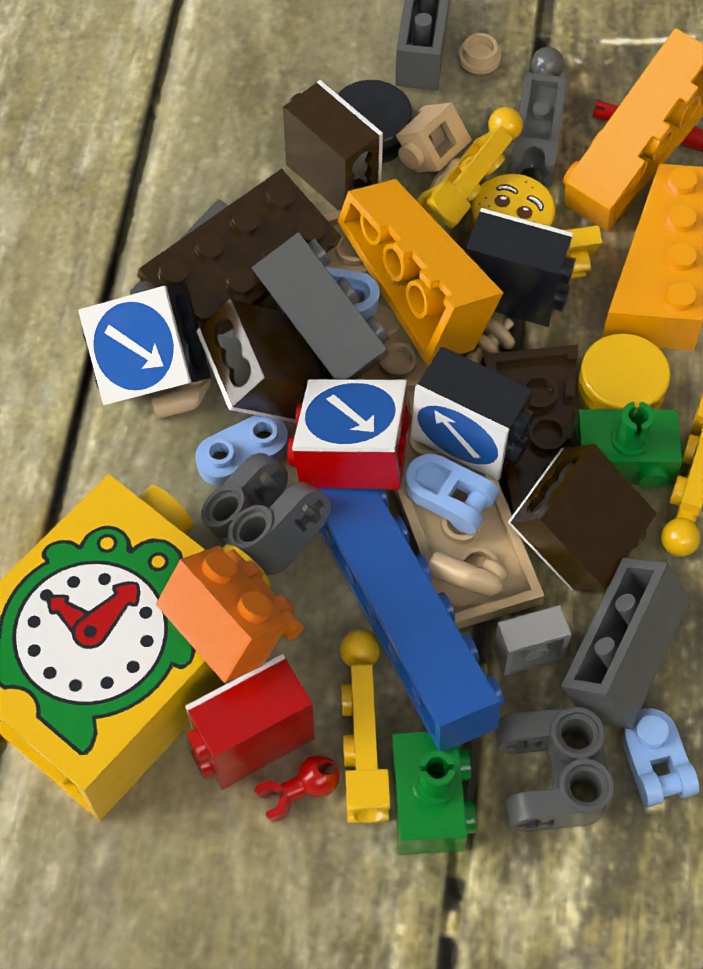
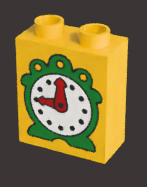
M110 474L93 488L0 580V735L99 822L190 724L185 706L227 684L221 680L156 605L179 560L205 550L187 536L194 528L191 517L176 499L160 487L150 485L138 497ZM226 544L222 547L225 553L234 549L245 561H253L263 572L262 580L270 588L271 584L267 575L252 558L233 545Z

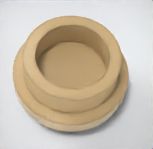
M485 33L472 34L459 49V62L468 72L487 74L499 66L501 62V49L492 36Z

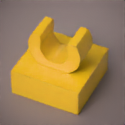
M599 225L564 230L573 233L569 256L576 258L571 279L586 277V272L591 270L589 256L594 255L602 244Z

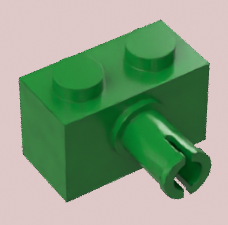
M635 401L628 403L623 410L579 409L573 431L574 447L596 444L632 485H640L647 489L674 485L682 464L677 410H653L650 405L644 402H639L638 410H634Z
M429 732L392 734L391 755L399 855L464 851L467 834L476 833L474 801H464L462 781L471 779L469 749L456 746L445 752L437 749Z

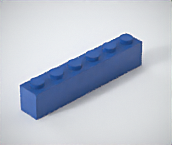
M317 488L326 494L331 502L329 517L319 532L437 749L445 752L498 729L500 705L504 704L501 688L492 674L485 676L477 663L479 662V654L473 639L467 632L461 634L454 623L455 613L449 598L444 592L437 594L431 584L432 574L429 565L421 553L415 555L410 548V537L406 525L400 516L392 517L387 508L388 498L385 490Z

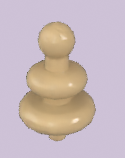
M490 318L484 330L487 336L482 334L476 345L477 348L474 352L466 354L465 358L481 365L484 354L499 353L497 345L503 349H512L515 341L508 330L514 323L507 318L500 324L498 321Z

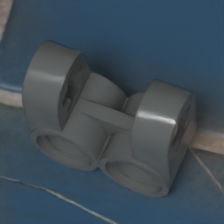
M257 453L247 458L221 487L207 498L201 510V519L224 545L230 544L242 550L268 576L275 575L286 569L300 550L321 529L329 517L331 502L326 494L308 482H298L286 489L288 472L285 466L265 453ZM264 473L266 479L262 483L259 478ZM306 503V505L308 506V508H307V509L305 510V512H304V511L302 510V507H303L304 504Z
M571 707L513 713L499 718V728L495 730L498 750L510 754L545 751L551 763L554 789L514 794L505 800L509 828L514 831L524 832L585 827L596 823L603 816L614 793V781L611 773L607 770L603 746L605 729L599 717L586 708ZM577 733L586 740L588 747L581 750L572 749L564 743L562 735ZM575 784H585L595 792L596 800L589 803L581 802L572 795L570 787Z

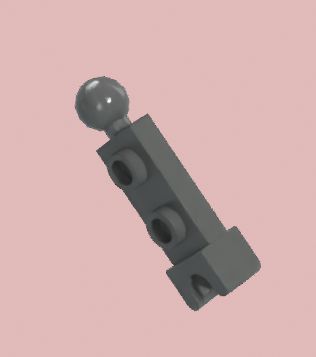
M550 46L537 50L531 59L532 73L524 72L518 111L523 120V129L520 136L514 139L509 174H521L527 168L537 169L541 173V184L545 187H550L553 184L568 78L560 76L565 66L563 55L557 49Z

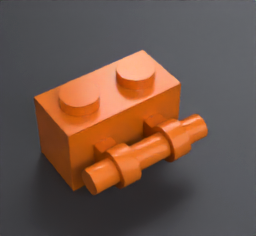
M218 545L180 559L156 605L221 680L227 683L262 667L282 635L288 641H291L299 636L305 627L293 614L295 608L291 602L282 594L277 596L262 580L263 572L253 561H245L234 549L225 553Z

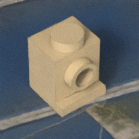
M452 102L424 105L418 110L420 114L396 135L402 146L398 154L406 167L415 170L416 173L440 171L472 141ZM440 124L442 125V127H443V129H444V131H445V133H446L447 135L444 134V132H443V130H442Z

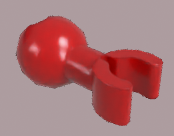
M323 755L311 756L301 764L297 776L282 784L275 781L262 782L255 787L254 791L260 798H264L271 793L281 796L278 805L265 814L271 822H277L287 816L291 803L308 794L311 797L320 798L330 795L339 783L340 773L337 764L331 758ZM330 765L334 766V773L324 775L325 770Z

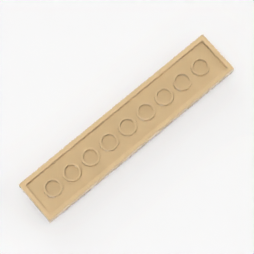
M341 210L323 214L342 236L339 244L326 253L332 261L326 267L357 271L370 275L337 222ZM380 291L379 307L373 316L390 338L383 343L387 348L389 356L357 380L407 381L411 426L400 489H393L415 550L417 554L421 553L425 557L428 565L431 557L436 552H442L480 568L486 560H497L508 571V577L502 583L503 589L492 596H485L465 590L435 577H432L431 584L437 594L444 592L449 598L455 613L454 623L458 629L543 604L545 595L519 534L507 523L512 514L499 482L411 438L415 387L429 365H426ZM424 454H436L445 457L487 478L499 488L500 493L493 505L485 507L481 513L483 521L475 534H466L458 530L449 520L427 510L410 499L406 492L405 477L409 464L415 458ZM456 489L452 497L465 503L468 495Z

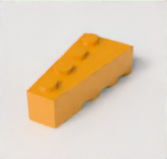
M677 28L673 30L605 127L596 135L580 162L575 161L566 172L563 179V184L565 185L564 205L592 223L599 225L600 228L607 232L612 228L654 177L659 163L664 164L703 117V43Z
M659 163L608 311L602 338L613 334H633L651 341L658 348L694 351L703 326V167Z
M396 179L348 191L337 222L371 277L377 282L381 293L426 365H430L441 346L459 355L473 351L504 292Z

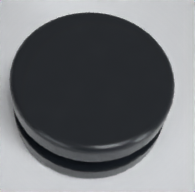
M380 80L357 81L343 88L337 95L383 133L382 164L399 156L398 151L402 146L396 135L412 121V107L405 93L398 87Z

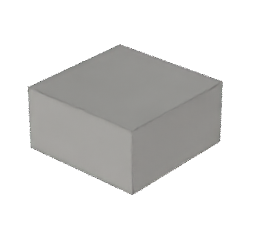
M561 605L498 622L493 649L503 676L564 659L572 634Z

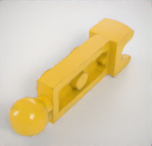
M502 107L495 110L488 121L489 132L475 139L440 184L423 192L416 200L442 228L446 224L452 229L458 224L471 207L469 202L481 191L482 186L479 184L481 179L494 172L505 160V157L502 155L503 151L510 142L520 136L523 129V120L520 113L515 109Z
M703 394L699 407L697 406L682 456V462L690 465L686 477L677 476L669 504L678 506L675 518L669 521L661 531L663 547L666 552L675 557H686L694 553L701 542L700 530L695 523L703 504Z
M358 629L349 632L344 637L339 650L342 660L351 668V684H341L342 716H352L353 734L343 735L344 767H355V770L346 771L347 823H380L389 821L390 810L388 769H378L372 666L380 657L381 647L378 639L371 632Z

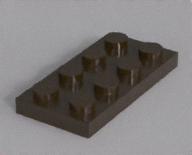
M281 168L141 266L137 277L148 290L166 285L187 284L198 328H200L230 298L257 305L270 295L269 291L257 277L252 267L298 232L306 243L315 238L326 253L339 244L342 236Z

